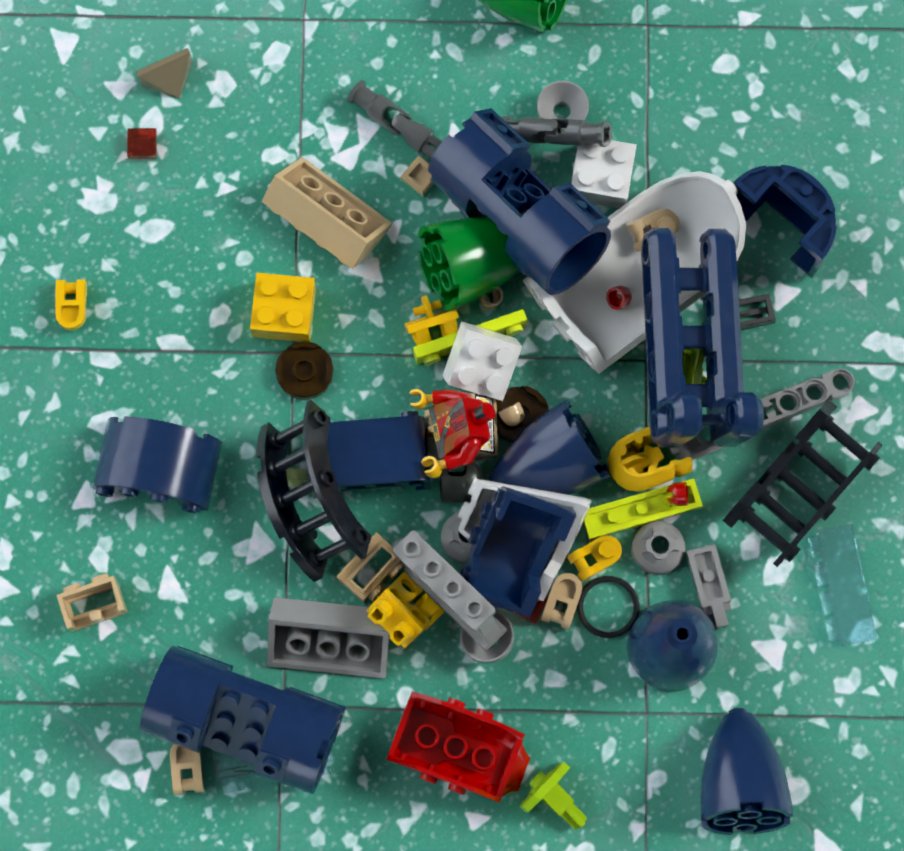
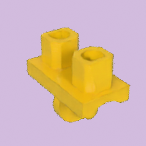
M427 295L421 297L422 305L412 309L415 317L426 314V316L404 323L406 332L411 334L418 346L432 341L428 330L429 327L439 325L442 337L458 332L456 319L459 316L456 309L443 310L433 314L432 311L442 308L441 301L437 300L430 303Z

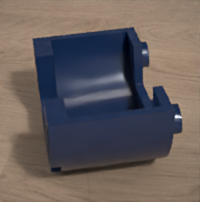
M781 164V166L768 167L764 165L751 169L738 177L733 184L738 190L736 196L741 204L745 221L747 222L764 202L768 203L804 234L798 243L801 247L790 260L812 278L829 252L836 235L835 207L827 190L809 173L789 165Z
M124 416L123 422H118V417L108 418L92 489L96 490L95 494L113 497V493L133 498H138L139 494L149 495L150 500L159 503H167L168 499L176 500L179 506H183L182 510L199 514L200 509L208 511L222 442L209 434H204L203 438L198 437L195 429L159 420Z
M502 486L496 490L490 502L485 500L480 511V518L482 519L479 526H473L469 543L472 546L467 564L463 565L460 575L491 605L530 617L541 594L540 576L556 541L565 542L576 518V513L573 509Z

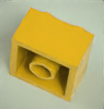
M256 273L250 323L252 337L310 342L316 294L315 278Z

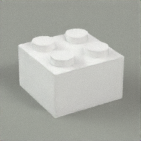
M611 140L609 146L600 147L599 144L587 143L585 146H578L571 184L592 204L621 208L627 203L637 144Z
M461 321L442 376L448 385L503 401L522 345L514 337Z

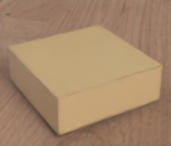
M418 155L401 175V180L423 197L434 183L430 180L432 175L428 172L429 163Z

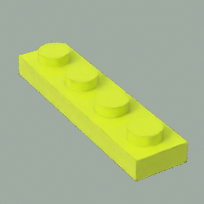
M521 309L475 326L511 337L523 332V328L527 325V318L524 310ZM457 332L413 347V354L417 365L424 363L426 366L439 362L441 356L450 354Z
M695 479L682 481L687 482L688 486L687 506L672 505L667 500V497H673L674 492H666L669 486L589 508L583 521L588 539L593 540L702 508L703 505Z

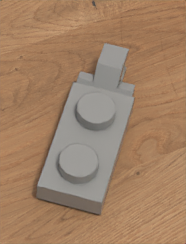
M713 544L686 551L701 610L703 609L707 616L711 615L715 630L727 627L729 624L725 611L731 610V598L716 545Z

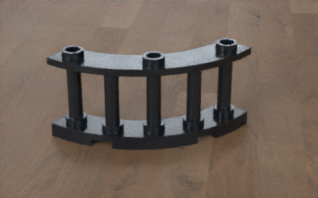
M829 399L797 434L795 438L799 441L798 444L792 441L722 520L731 528L738 520L742 523L746 521L782 553L773 563L776 567L784 559L789 563L801 550L797 544L820 518L826 521L837 508L833 505V502L864 467L869 471L880 459L876 454L883 446L880 442H877L869 452L833 422L834 418L831 414L837 406ZM818 429L822 432L827 431L861 460L848 477L811 447L813 444L809 439ZM796 454L800 457L804 455L839 485L826 502L790 472L791 468L787 465ZM775 479L786 483L817 510L816 514L806 525L769 495L771 492L767 488ZM754 502L759 506L763 504L798 534L791 543L786 541L754 513L755 509L751 507Z
M309 400L306 403L303 420L281 432L270 422L260 427L256 457L260 458L261 471L257 475L261 495L270 521L279 539L284 537L293 552L289 555L313 582H316L323 578L328 559L351 549L361 560L366 558L372 536L351 512L337 485L328 448V431L331 418L312 400ZM303 434L304 447L286 456L288 442ZM306 460L311 480L289 491L286 470ZM315 491L324 512L302 522L293 502ZM331 522L342 539L321 549L309 532Z

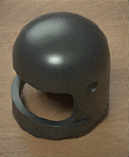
M472 462L465 465V469L461 472H449L446 468L442 469L440 474L441 503L471 502L472 495L468 494V491L474 479L483 480V474L478 464Z

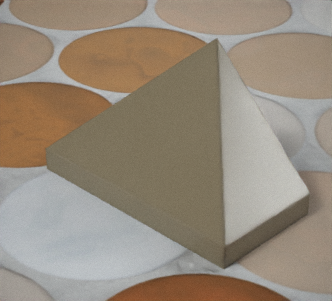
M188 48L183 49L136 71L141 86L180 98L193 64Z

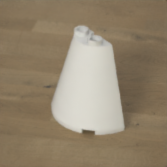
M475 478L468 491V494L472 495L471 502L465 501L458 514V518L462 519L458 531L468 540L473 526H479L482 519L480 518V511L484 501L490 502L496 490L502 486L575 511L576 518L565 542L556 541L540 576L541 594L539 600L544 601L574 543L592 501L584 497Z

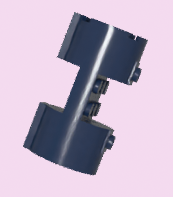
M492 108L474 111L472 116L462 123L465 128L454 137L448 135L433 154L428 166V172L432 175L430 180L452 200V203L460 210L464 217H489L495 222L498 230L509 236L506 242V254L517 265L518 270L529 278L531 277L547 294H560L578 283L600 260L611 239V231L607 227L611 221L571 183L555 186L552 189L546 185L530 169L532 158L530 153L527 152L530 144Z
M171 646L158 668L148 693L140 721V732L197 753L201 751L203 746L208 747L216 752L238 758L243 762L254 764V773L306 793L314 794L341 727L346 707L293 687H286L285 690L275 688L232 672L233 666L180 646Z

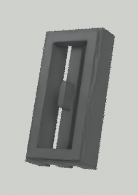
M770 293L739 299V307L764 302L766 307L739 312L740 319L768 313V317L740 322V330L774 324L776 322Z

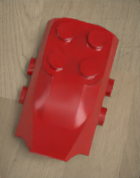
M412 691L386 760L420 772L419 779L436 785L438 780L449 784L448 790L464 796L467 790L500 803L504 795L519 791L530 761V757L522 743L525 734L493 720L494 714L477 708L475 713L464 709L466 703L449 697L446 702Z

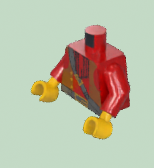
M419 389L411 390L409 392L411 396L421 395V400L418 403H410L414 408L421 410L428 403H433V406L429 407L438 459L440 461H437L433 456L423 458L421 464L424 467L434 465L432 469L426 470L424 473L430 478H437L441 474L442 469L446 468L448 471L472 463L481 447L490 439L488 421L495 417L493 406L488 402L483 403L482 400L472 398L468 393L457 390L432 391V394L427 395Z

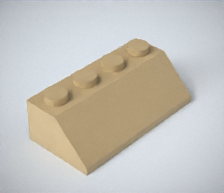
M303 157L274 176L261 201L273 213L286 219L295 229L305 233L318 246L328 250L341 263L348 265L352 269L369 256L393 224Z

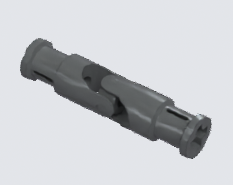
M360 80L351 90L347 98L348 102L356 103L367 111V116L389 132L398 136L402 134L407 144L418 153L423 152L432 158L436 150L430 147V145L437 149L442 143L441 140L434 136L432 130L423 124L410 121L412 118L406 111L384 95H377L367 88L366 82ZM395 110L400 112L393 117L391 127L385 123L384 118L389 111Z
M509 116L501 117L528 143L585 146L587 143L599 144L600 147L609 146L612 139V127L609 121L595 124L588 123L586 120L523 117L520 120L511 119Z

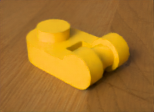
M77 279L76 282L56 280L55 315L56 320L65 330H77L85 323L86 279ZM67 294H76V300H66Z
M605 535L575 550L567 556L570 564L576 566L579 571L577 575L581 582H584L614 565L622 554V547L615 537ZM591 554L596 563L589 567L585 557Z

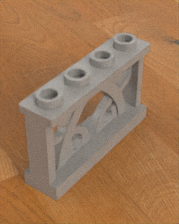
M411 531L393 548V553L406 565L403 569L404 572L485 652L507 631L505 626L493 616L496 612L495 608L416 531Z

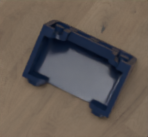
M417 411L403 412L401 417L331 422L330 420L328 431L329 457L341 494L342 491L388 487L407 489L406 483H409L410 486H415L416 490L430 489V477L424 473V471L429 470V467H424L421 464L422 459L428 456L425 417L419 416ZM312 492L313 499L318 498L316 492Z

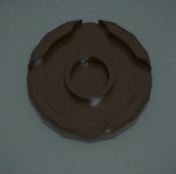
M303 341L293 343L280 354L277 359L275 372L278 384L286 394L296 399L308 400L317 398L326 392L332 383L334 369L331 357L321 346L316 343Z
M529 386L508 388L503 401L496 399L497 433L502 439L512 443L533 421L549 410L546 399L539 391ZM519 402L524 412V419L517 426L510 427L502 421L498 412Z

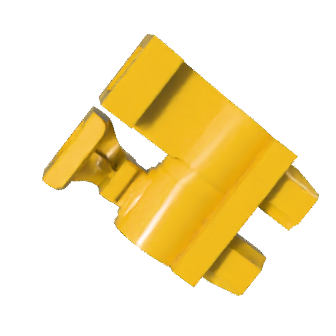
M405 572L384 590L366 610L369 613L368 617L375 624H380L389 633L390 639L397 646L402 645L404 648L425 630L429 629L445 612L427 593L413 606L410 605L423 589ZM402 583L407 585L411 589L412 593L407 591L403 587Z

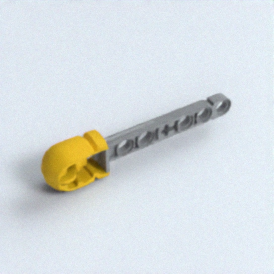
M836 369L821 375L820 379L813 378L761 398L764 412L771 409V402H773L774 411L766 415L762 429L821 407L828 399L833 402L846 397L854 387V376L846 369ZM835 377L845 378L848 382V388L838 390L833 385V379ZM809 387H817L822 393V398L812 400L807 396L806 390ZM790 397L796 404L795 409L790 411L783 409L780 405V399ZM649 426L628 434L617 441L610 450L608 465L613 479L619 486L629 491L639 492L669 482L674 479V476L681 477L691 473L693 467L692 460L725 447H718L712 441H704L699 433L679 447H670L672 455L676 454L678 460L675 459L670 461L669 465L657 468L658 463L664 460L659 446L654 448L648 446L650 443L656 444L651 438ZM644 446V452L639 453L640 448ZM649 467L647 472L644 473L643 468Z

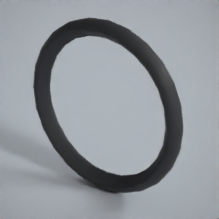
M602 576L593 579L583 587L577 605V612L581 623L589 632L602 638H615L622 636L631 629L634 621L639 616L640 603L638 595L628 582L614 576ZM599 583H617L623 586L632 597L634 604L632 618L625 627L618 631H600L594 628L584 615L583 602L585 596L593 586Z

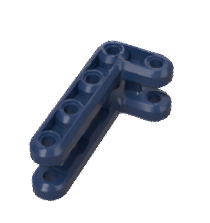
M651 228L644 234L641 245L651 438L653 442L662 448L679 447L697 436L703 430V426H709L710 440L716 446L736 447L760 432L764 421V409L762 401L753 392H744L734 236L726 229H708L699 239V242H701V264L699 268H683L679 266V258H677L676 235L669 228ZM681 291H700V300H703L704 316L702 326H683L679 309V294ZM684 349H703L707 371L705 384H686L682 366V353ZM702 407H706L707 414H702Z

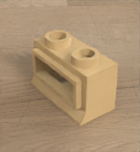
M376 532L371 537L366 558L361 560L355 555L337 575V579L365 604L368 599L374 601L384 589L381 584L388 577L391 579L395 578L404 565L401 564L402 561L393 553V547ZM383 548L392 557L362 589L353 579L373 556Z
M102 574L92 578V583L84 586H80L79 583L64 587L63 593L56 595L66 627L70 632L128 613L115 576L109 577L108 574ZM111 589L113 590L116 602L74 616L70 603Z

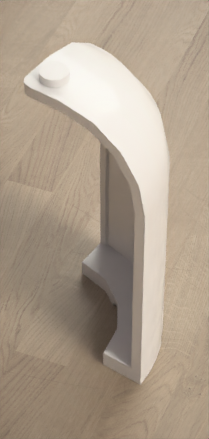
M702 171L681 173L661 180L607 217L611 221L607 226L611 231L608 247L591 271L574 286L560 294L549 295L531 277H526L523 282L541 310H547L554 320H557L553 326L565 341L569 342L572 340L578 350V355L593 370L600 374L645 340L641 251H635L633 246L635 240L632 233H628L626 223L657 209H669L678 216L680 223L679 229L675 234L677 258H679L680 267L699 268L701 264V242H699V239L708 229H726L734 236L736 261H738L744 248L746 233L745 218L741 204L736 196L738 190L730 180L725 181L714 174ZM649 225L643 228L644 234L650 230ZM619 285L627 287L632 294L630 304L619 310L612 309L606 300L607 291L611 287ZM681 291L679 294L680 313L700 298V291Z

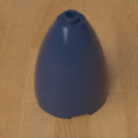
M566 399L533 421L515 438L496 463L489 476V481L572 495L606 480L611 475L606 464L601 466L600 460L602 456L600 449L579 413L572 415L569 410L572 405Z
M679 600L662 601L647 608L634 621L627 639V653L632 668L650 686L664 691H681L699 683L711 670L718 651L717 634L710 618L697 606Z
M744 708L731 709L729 714L722 718L709 745L704 763L700 796L702 827L713 833L732 835L733 830L740 832L753 830L754 834H761L788 826L790 824V817H793L791 794L780 757L763 726L752 713L747 712Z

